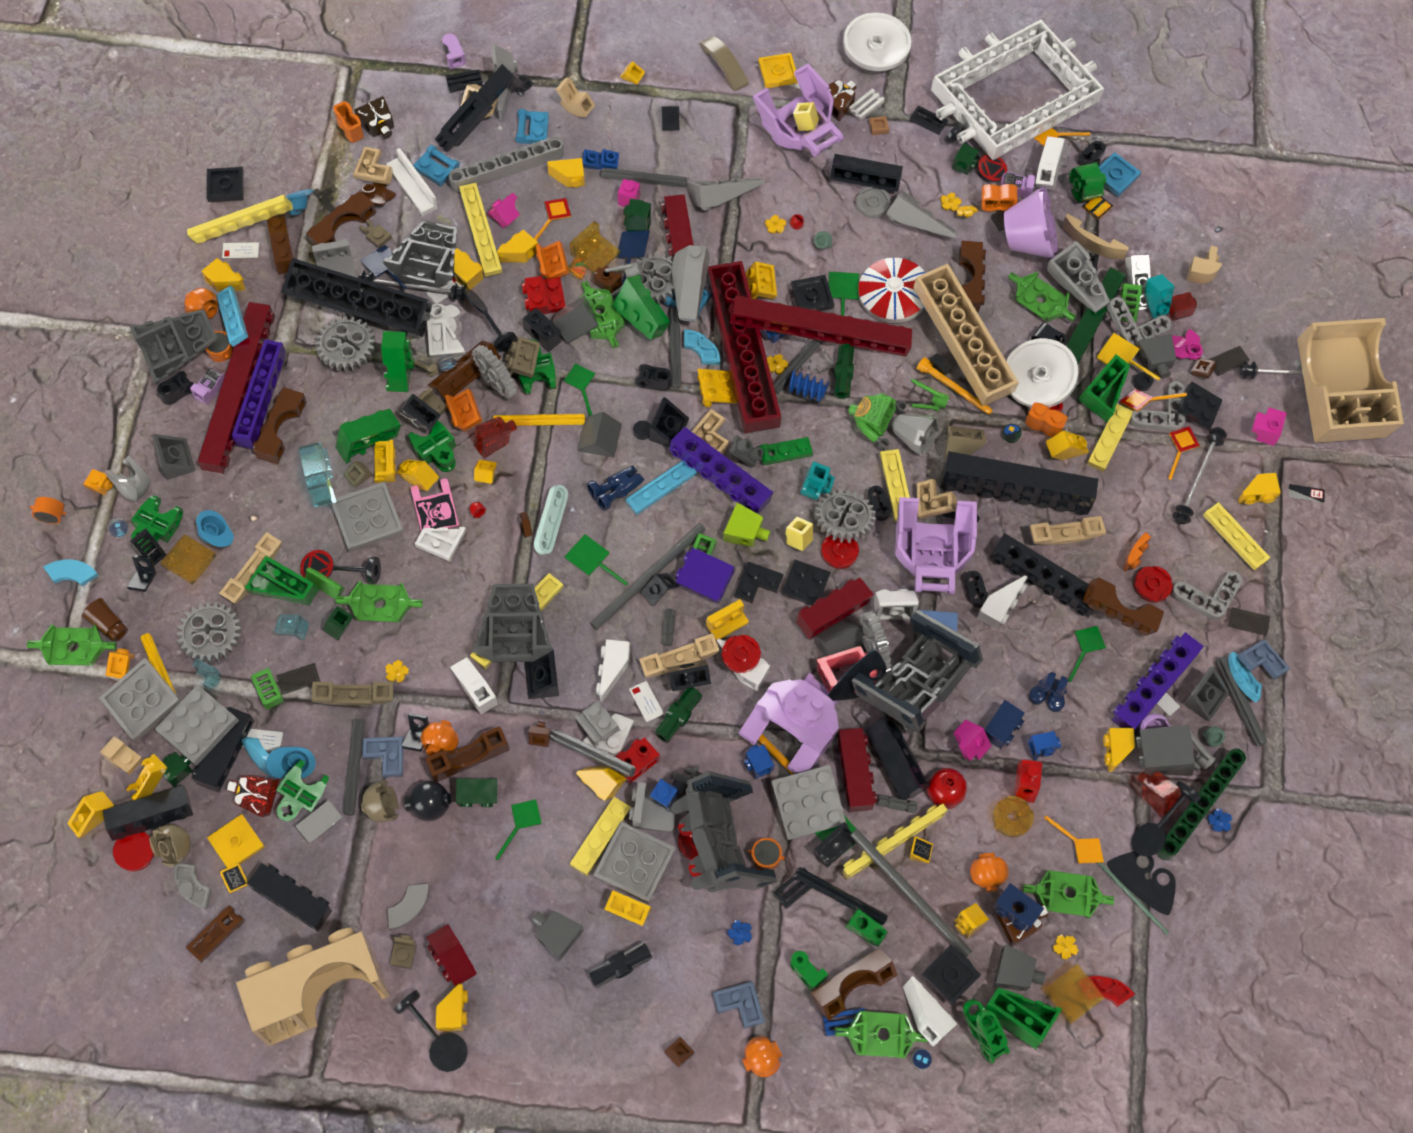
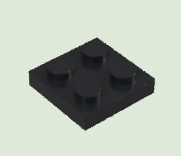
M243 167L207 169L208 202L244 200Z
M826 275L791 281V289L796 306L818 311L834 308L835 304Z
M1190 382L1185 391L1187 396L1182 398L1177 412L1209 430L1214 423L1223 400L1196 383Z
M795 559L782 595L812 606L816 600L822 597L831 572Z
M952 945L921 974L951 1006L981 976Z

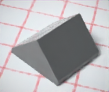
M585 295L554 313L553 323L561 330V335L568 344L599 326Z
M604 412L585 417L578 451L614 458L622 424Z
M158 434L152 435L160 467L167 480L195 471L186 438Z
M849 618L815 636L825 656L858 646L862 647L864 653L866 652L860 627Z
M1210 666L1183 703L1184 706L1206 721L1212 719L1230 693L1214 666Z

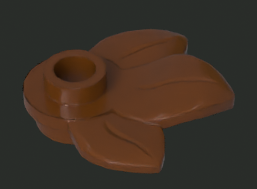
M381 183L365 184L360 190L376 205H384L385 201L392 200L396 196L395 192L386 189V184Z

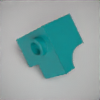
M813 461L807 470L800 494L814 500H818L820 493L824 495L826 493L830 494L835 477L829 473L831 468Z

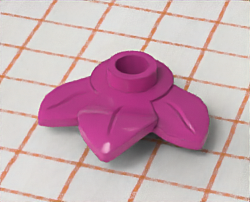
M1189 329L1185 337L1172 335L1176 358L1196 360L1202 356L1203 349L1200 345V338L1193 330Z

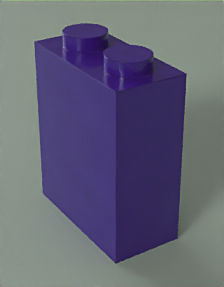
M692 547L691 551H687L683 561L685 564L683 568H679L676 573V583L720 604L736 569L734 566Z

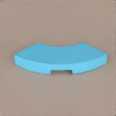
M684 329V348L696 352L701 358L702 365H720V355L715 344L699 332Z
M58 560L43 567L54 583L62 580H72L84 586L99 576L91 566L78 560Z
M1231 652L1228 655L1231 674L1239 688L1256 703L1261 697L1262 684L1254 678L1252 673L1237 657L1238 654Z
M252 737L242 739L247 753L260 770L273 779H279L270 775L266 769V759L269 754L263 748L259 739Z

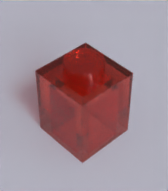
M1191 292L1172 297L1169 314L1173 321L1193 316L1197 308V301L1192 297Z

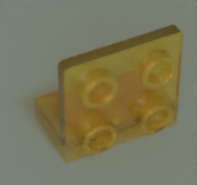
M593 221L570 242V254L579 261L581 259L580 263H583L593 273H595L597 268H603L605 265H608L620 254L618 248L600 235V225L596 221Z

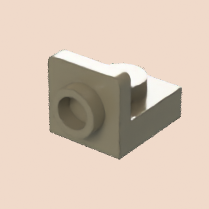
M432 388L423 391L419 395L422 401L441 415L448 410L445 403L434 395Z
M400 935V938L394 937L393 941L395 944L390 961L391 966L412 969L417 947L415 940H412L413 937L408 935Z

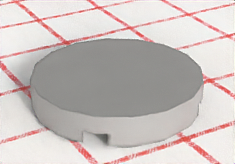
M865 187L858 193L856 198L858 211L868 218L876 219L883 217L891 204L889 194L884 189Z

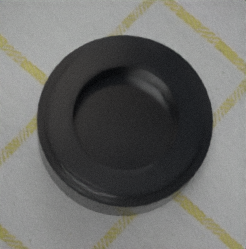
M1141 372L1136 375L1133 383L1136 389L1147 391L1153 384V378L1147 373Z
M638 421L633 427L634 436L639 440L648 439L651 424L647 421Z

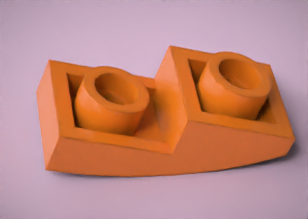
M1147 532L1138 539L1130 551L1123 568L1125 572L1130 568L1134 570L1140 565V559L1143 552L1149 547L1148 542L1151 539Z

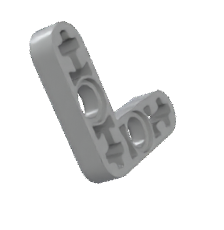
M1115 297L1107 304V309L1120 337L1135 346L1139 340L1153 338L1169 330L1171 327V320L1165 315L1137 327L1125 301L1121 297ZM1119 304L1120 307L1114 308L1113 305ZM1122 317L1127 319V327L1121 325L1120 320ZM1164 322L1165 325L1156 329L1155 325ZM1144 327H1148L1150 329V336H1146L1143 333ZM1131 336L1135 337L1133 341L1129 340Z
M1173 381L1166 391V395L1175 394L1173 388H1176L1178 394L1185 393V386L1181 382ZM1183 397L1166 399V412L1142 409L1138 412L1134 411L1130 418L1131 425L1135 428L1170 432L1182 429L1185 424V416L1173 409L1171 404L1177 403L1180 405ZM1175 416H1177L1176 422L1179 423L1178 425H1175V422H1173ZM1153 418H1160L1162 420V423H1154Z
M1237 572L1227 573L1213 598L1185 582L1176 583L1171 593L1174 599L1211 620H1219L1239 589L1242 577ZM1231 578L1235 580L1231 588L1227 587ZM1180 589L1184 590L1182 595L1178 593ZM1220 592H1225V593H1227L1228 596H1229V599H1228V600H1223V599H1221L1220 596H1219V593H1220ZM1193 598H1201L1203 600V604H1195ZM1214 608L1218 609L1216 614L1213 613Z

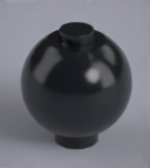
M423 781L417 784L412 789L410 795H406L404 798L406 811H412L413 815L422 821H435L441 818L451 804L450 793L447 792L443 785L436 781Z

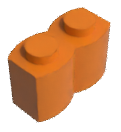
M343 101L334 105L333 109L337 124L344 130L346 138L352 143L363 139L364 134L361 121L353 113L350 104Z
M988 184L982 186V210L1006 211L1017 204L1016 185L1005 184L998 186Z
M1035 402L1029 411L1025 424L1029 428L1042 431L1045 435L1052 438L1062 432L1068 417L1062 412L1050 410L1046 405Z

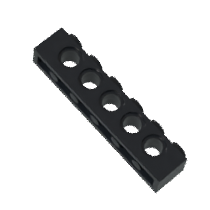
M1006 533L1003 534L990 556L996 564L1008 568L1014 575L1027 576V583L1039 587L1045 594L1057 598L1061 604L1070 606L1079 615L1089 618L1094 609H1091L1088 604L1082 602L1089 585L1088 583ZM1009 555H1014L1016 559L1010 558ZM1025 565H1031L1033 569H1029ZM1042 575H1047L1049 579L1043 578ZM1061 584L1065 586L1066 589H1061L1058 585ZM1075 595H1080L1082 599L1076 598Z

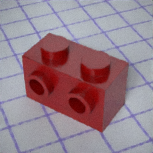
M645 737L641 740H635L630 745V749L625 753L622 751L616 755V758L636 768L633 777L622 774L626 778L627 784L630 785L660 761V754Z

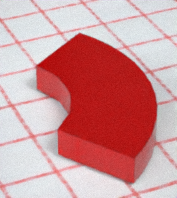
M1090 976L1075 983L1087 1001L1095 998H1104L1111 1001L1116 1007L1135 995L1127 985L1114 978Z

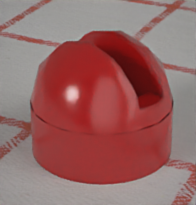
M794 214L790 219V226L795 230L803 228V216Z
M473 502L469 506V511L474 518H480L485 514L486 508L480 502Z

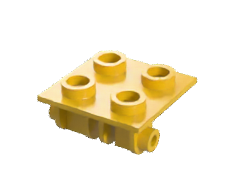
M697 369V380L700 384V394L703 395L702 403L705 407H711L713 402L737 403L729 371Z

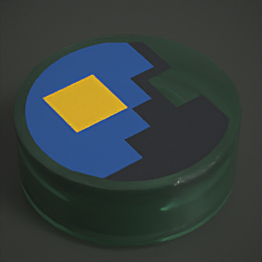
M1016 424L1006 425L1002 432L1004 440L1009 443L1019 441L1022 434L1021 428Z

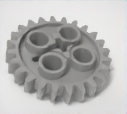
M650 253L649 258L644 256L642 261L636 259L643 270L641 282L646 289L650 290L653 300L657 301L660 305V300H663L665 303L667 302V296L673 299L672 293H675L672 276V256L667 258L664 253L662 257H659V253H656V256L653 257Z
M345 316L343 321L337 317V322L330 320L331 325L324 324L326 330L320 329L321 335L316 336V351L319 354L320 360H323L324 365L329 364L330 369L336 366L337 371H340L341 367L344 368L345 372H347L348 367H351L354 371V366L356 365L362 368L361 362L367 364L366 358L372 359L371 353L375 352L374 346H376L372 328H368L367 323L362 324L361 319L355 322L354 317L348 320L347 316Z
M484 345L476 347L472 351V356L476 362L475 365L479 367L478 370L481 372L482 377L487 383L491 384V387L497 393H500L501 397L504 396L505 399L511 398L517 393V389L506 366Z
M840 489L837 494L832 490L831 495L826 493L825 498L820 497V502H817L814 511V521H817V527H821L820 532L826 531V537L832 535L834 541L840 538L841 543L844 539H847L848 543H850L853 538L858 542L859 537L864 539L865 534L869 535L870 531L873 530L876 520V512L872 511L873 505H868L869 500L863 501V495L857 497V492L850 494V491L847 490L846 493H843ZM848 505H851L849 508V512L845 516L843 525L839 527L841 524V519H843Z
M208 601L206 607L199 603V609L196 610L194 607H191L193 613L185 612L187 619H180L183 625L177 626L181 632L176 633V635L180 638L177 642L181 646V650L186 652L185 654L188 658L192 656L195 662L200 658L202 664L208 659L209 663L212 664L213 658L220 662V656L223 655L225 658H228L226 654L228 651L234 653L232 646H239L236 640L242 639L238 633L243 631L239 627L241 622L237 619V614L233 613L231 608L227 609L225 604H222L219 608L217 602L211 606ZM223 620L220 625H215L217 621ZM203 622L200 627H195L197 623ZM219 638H224L222 642L216 643ZM199 640H204L201 645H196Z
M873 611L862 613L860 621L863 630L862 640L864 647L868 653L876 650L881 655L886 664V673L891 671L889 643L884 634V629L881 628V622H879L878 617H876ZM877 669L878 674H881L882 671Z

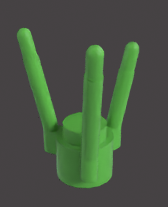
M911 379V382L934 394L931 401L934 405L911 404V407L933 409L938 412L940 408L945 409L949 395L938 392L915 379Z

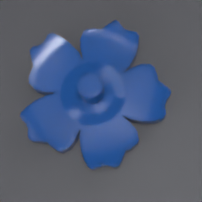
M1217 808L1213 815L1208 816L1207 820L1210 825H1213L1212 830L1215 832H1221L1222 830L1228 832L1231 830V823L1229 822L1233 818L1231 814L1227 812L1223 814L1222 809Z
M735 920L732 925L733 929H728L727 935L730 939H734V944L737 946L742 945L744 941L749 943L752 940V933L749 932L752 929L750 923L744 922L741 924L740 920Z

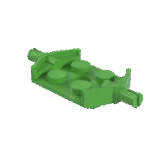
M1011 272L1008 279L1016 283L1015 300L1046 322L1059 317L1063 318V316L1071 322L1075 320L1077 315L1070 312L1067 308L1069 293L1065 296L1038 278V272L1023 278ZM1036 298H1043L1045 302L1040 303Z
M588 281L582 282L581 285L585 291L582 296H586L599 325L589 331L591 339H608L612 348H615V346L617 348L619 343L615 336L622 330L625 323L621 314L612 307L614 300L610 291L607 289H593ZM602 308L605 311L602 314H598L595 310Z
M359 581L349 596H336V604H348L357 621L400 622L411 607H423V599L409 598L403 583H400V586L362 584V581ZM378 601L386 602L382 608L375 607Z
M51 625L41 640L27 641L28 649L39 648L42 651L48 665L93 666L102 652L105 650H116L117 647L116 642L103 641L95 625H93V628H56L54 625ZM72 644H79L76 651H69V647Z
M1048 870L1041 882L1036 886L1023 885V893L1037 895L1040 905H1044L1047 911L1086 916L1089 919L1099 904L1114 905V896L1102 895L1093 876ZM1072 888L1075 891V897H1067L1065 889Z
M859 1011L850 1027H835V1031H842L835 1032V1036L848 1037L856 1055L905 1058L913 1042L927 1043L926 1038H920L924 1037L921 1033H916L913 1030L906 1014ZM881 1028L886 1029L888 1032V1038L885 1041L878 1037V1031Z

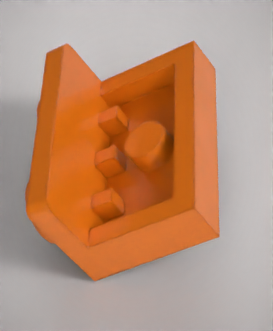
M560 241L546 247H542L540 244L536 245V257L540 262L541 267H539V270L543 277L547 279L556 278L570 273L563 244Z
M466 389L454 397L449 394L445 396L447 402L445 405L451 413V422L455 428L465 432L483 422L472 390Z

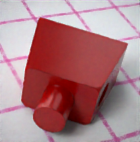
M1025 759L1018 762L1014 800L1029 803L1035 802L1040 791L1042 762ZM1030 789L1031 792H1025L1024 790Z

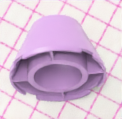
M1045 187L1039 188L1004 212V226L1010 250L1047 258H1054V254L1058 253L1054 215L1051 214V202Z

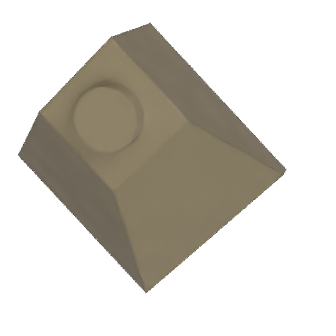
M947 425L945 457H947L948 451L971 455L986 444L984 430Z

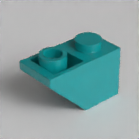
M1163 274L1148 278L1144 294L1153 319L1167 315L1170 311L1175 286Z

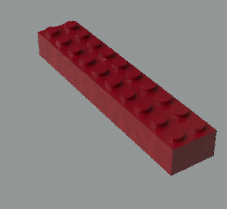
M743 261L708 266L707 282L744 434L780 428L781 413L760 329L730 324L731 307L735 295L752 298Z

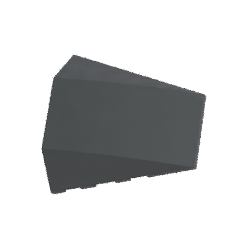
M423 220L410 233V237L408 239L405 238L402 241V245L398 249L395 248L389 258L386 257L383 260V264L403 282L438 288L453 279L457 227Z
M204 309L179 314V317H165L163 320L156 322L152 320L146 321L142 325H129L146 359L149 372L155 384L161 382L218 340Z
M533 583L494 584L473 652L492 662H533L551 652L552 645Z

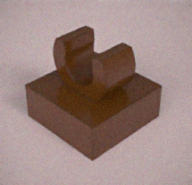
M538 721L537 727L530 726V745L549 747L550 729L545 728L546 722Z

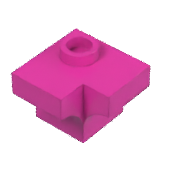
M511 193L502 201L498 199L492 204L493 208L486 214L490 219H494L502 228L508 226L520 215L515 207L517 196Z
M1268 407L1266 414L1257 412L1251 430L1257 434L1256 441L1274 446L1281 436L1287 413Z
M966 719L953 733L964 758L969 761L973 758L980 760L991 748L984 728Z

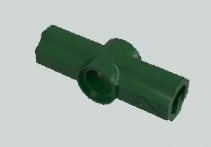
M850 344L838 346L834 372V396L838 399L850 397L851 380L853 379L854 347Z
M694 687L686 689L680 699L670 706L665 715L666 717L654 734L663 742L669 743L679 728L688 722L692 711L701 701L703 695Z

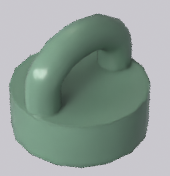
M827 231L818 232L814 238L816 247L819 249L831 248V234Z
M1213 726L1205 730L1202 736L1210 746L1217 747L1223 743L1225 732L1221 728Z

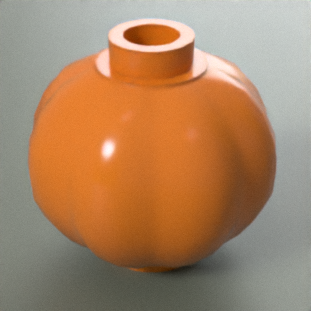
M201 287L188 292L184 301L185 312L204 309L209 319L213 318L218 308L217 297L212 291Z
M449 721L433 722L424 728L421 734V742L429 756L443 750L453 751L456 749L459 737Z
M984 853L979 855V859L973 861L970 867V875L976 885L986 888V892L998 891V887L1006 882L1009 869L1007 863L1001 857H996L995 853Z
M757 1036L747 1043L745 1058L742 1061L747 1072L752 1070L759 1077H769L778 1071L781 1065L779 1058L783 1057L776 1041L770 1043L768 1037Z

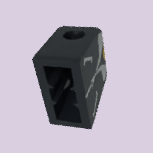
M411 394L399 410V413L415 426L431 430L441 416L440 413L415 394Z

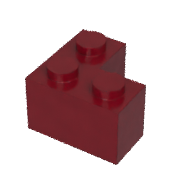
M449 924L426 937L430 943L427 946L438 967L441 965L444 967V970L441 972L447 983L452 981L456 987L458 984H462L477 975L475 968Z

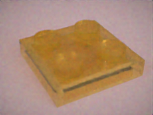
M184 534L160 564L193 585L217 555L212 550Z
M1078 964L1045 988V991L1055 1004L1063 1008L1061 1011L1071 1024L1104 999Z

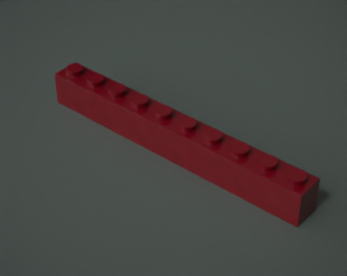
M736 295L731 307L730 324L841 345L850 344L857 348L900 356H907L912 347V329L904 326H895L868 319L863 320L851 316H842L815 309L810 310L798 306L783 305L782 303H773L762 299L757 300Z
M255 302L248 303L243 318L248 338L234 346L198 458L201 470L224 474L225 468L229 466V455L235 447L232 434L264 340L269 338V328L275 319V314L270 305Z

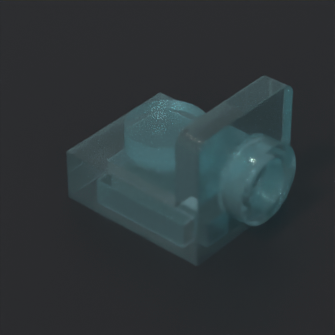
M280 614L274 632L278 635L295 636L300 640H304L309 622L299 615Z
M197 658L193 664L197 670L196 674L206 679L203 685L207 690L211 691L213 687L219 684L221 674L217 668Z

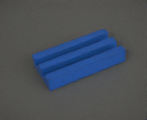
M865 1009L843 1011L834 1018L857 1015L859 1011H865ZM823 1015L826 1037L835 1036V1032H842L830 1031L829 1027L852 1024L854 1018L828 1022Z

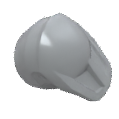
M127 456L123 463L128 466L129 478L121 473L117 476L111 470H106L104 473L122 496L137 502L145 494L151 485V481L142 468L130 456Z

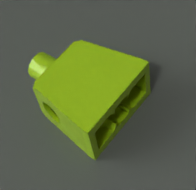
M736 503L724 531L723 541L753 547L757 538L767 542L771 531L761 528L763 525L762 516Z

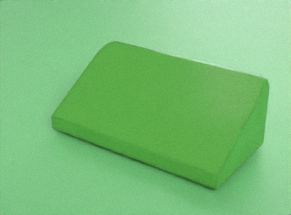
M307 568L305 578L313 582L322 592L334 599H337L336 596L342 595L345 590L342 585L313 568Z

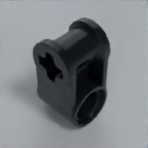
M1041 323L1031 337V340L1051 339L1063 345H1066L1068 342V337L1064 333L1054 329L1047 323Z
M647 364L639 366V377L635 381L637 386L660 391L670 389L672 383L671 373L667 368Z
M179 371L166 381L161 382L157 387V391L164 404L172 405L184 396L191 394L190 388L194 383L189 381L184 371Z

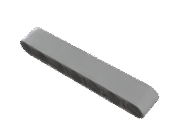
M551 137L453 169L449 173L451 189L455 192H460L459 186L472 183L480 186L547 164V161L559 160L564 155L563 140L560 137Z

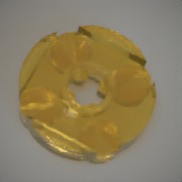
M1006 797L999 801L993 810L992 819L994 827L1005 836L1021 837L1025 835L1033 824V810L1020 797ZM1014 812L1018 820L1011 821L1008 815Z

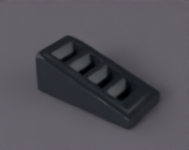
M146 528L130 540L141 556L152 558L154 566L167 555Z

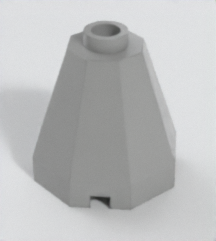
M900 414L892 421L893 432L914 452L920 455L928 453L936 439V436L933 435L934 431L938 432L940 427L939 418L928 415Z

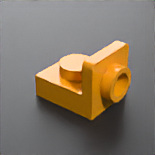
M94 469L91 470L83 484L85 488L102 495H106L108 490H111L113 487V483L105 473Z
M122 648L109 652L105 676L121 679L129 672L130 660L135 657V654H131L128 649Z

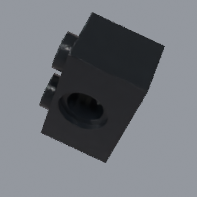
M537 308L523 318L524 330L540 343L547 352H550L562 342L561 330Z
M706 660L667 667L672 691L711 684Z

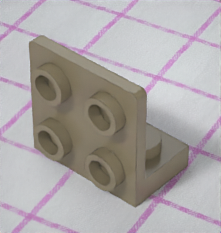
M521 336L518 337L516 342H512L510 350L507 349L504 356L508 372L511 375L515 372L532 378L540 343Z

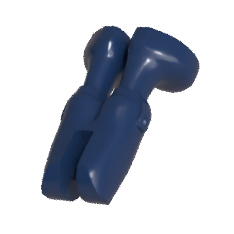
M632 465L609 476L604 484L598 485L594 480H590L586 484L593 500H597L598 506L603 511L610 509L611 503L616 498L627 496L629 492L644 481V478L640 473L636 474L637 469ZM614 489L611 493L607 495L605 494L609 490Z
M1048 673L1039 681L1038 685L1030 690V702L1034 705L1042 704L1047 697L1048 691H1051L1047 706L1050 711L1059 712L1065 705L1064 695L1067 693V678L1061 676L1058 680L1055 679L1056 673Z

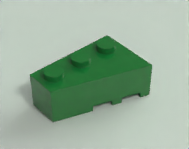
M638 274L626 278L612 307L646 337L652 340L663 336L670 320L660 305L655 303L650 295V290L645 288L641 282L642 278Z
M383 331L381 351L383 365H386L388 371L384 373L385 378H387L386 391L408 392L411 369L414 370L415 359L412 358L413 350L410 349V340H407L406 332Z
M1115 354L1078 400L1105 422H1108L1115 412L1130 364Z
M390 408L379 410L369 416H362L351 422L347 421L340 425L335 448L344 462L348 464L353 456L359 453L361 455L366 454V449L374 446L375 442L389 441L397 437L401 424Z
M265 556L245 586V589L254 595L310 605L320 590L313 582L268 556Z
M997 988L984 1007L985 1010H990L997 1016L1002 1027L1034 1049L1042 1043L1063 1009L1045 1005L1038 1000L1033 1001L1024 998L1023 995Z

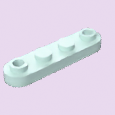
M563 485L551 487L534 541V548L540 555L551 553L555 544L568 499V491Z

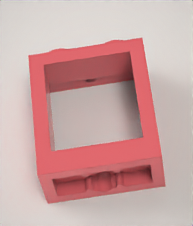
M861 646L817 659V672L828 693L838 682L831 670L857 663L868 654L867 652L864 653ZM877 669L870 673V677H878Z

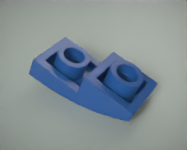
M584 149L582 155L584 168L602 170V168H618L619 152L602 149L600 153Z

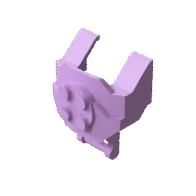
M806 64L794 71L803 97H797L776 110L768 88L753 95V100L761 116L763 127L771 134L772 139L777 145L801 151L809 148L811 154L816 157L820 155L821 151L834 143L843 141L844 137L831 122L834 100L830 93L829 85L809 64ZM814 102L819 117L816 128L811 131H798L793 115L797 104ZM829 133L833 135L831 138L827 139L821 144H815L821 139H823L825 136H827Z
M900 497L896 525L895 556L915 576V592L939 591L954 594L955 575L972 560L975 552L977 502L957 501L954 525L926 524L917 522L919 498ZM922 577L948 578V584L922 583Z
M811 673L806 676L804 681L799 679L773 683L758 701L739 731L740 736L755 745L770 721L795 736L803 743L788 766V769L795 774L813 769L825 754L839 729L837 712L835 711V705L839 701H832L828 697L829 693L825 686L816 680L815 676Z

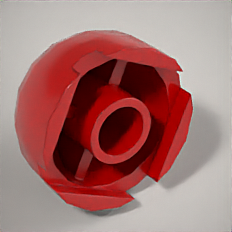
M942 768L934 772L929 778L928 784L930 787L927 788V795L937 807L944 804L947 809H953L964 801L967 793V782L959 771L952 768Z

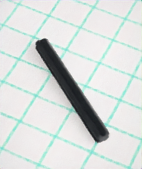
M801 867L796 870L794 877L854 911L860 909L880 925L886 923L888 919L887 914Z

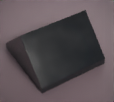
M666 397L662 398L649 428V441L670 448L671 440L686 427L689 417Z
M554 649L533 662H525L528 698L538 699L559 696Z

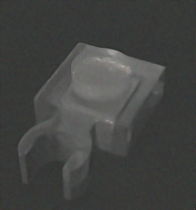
M824 349L809 357L810 363L803 364L801 371L804 369L810 370L806 372V375L809 374L810 377L814 371L821 374L834 367L835 362Z

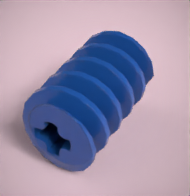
M794 370L789 383V392L793 393L796 389V395H800L803 391V397L806 398L810 394L811 400L817 396V402H821L826 395L830 381L823 385V379L817 383L816 376L809 380V374L803 378L802 372L796 376Z

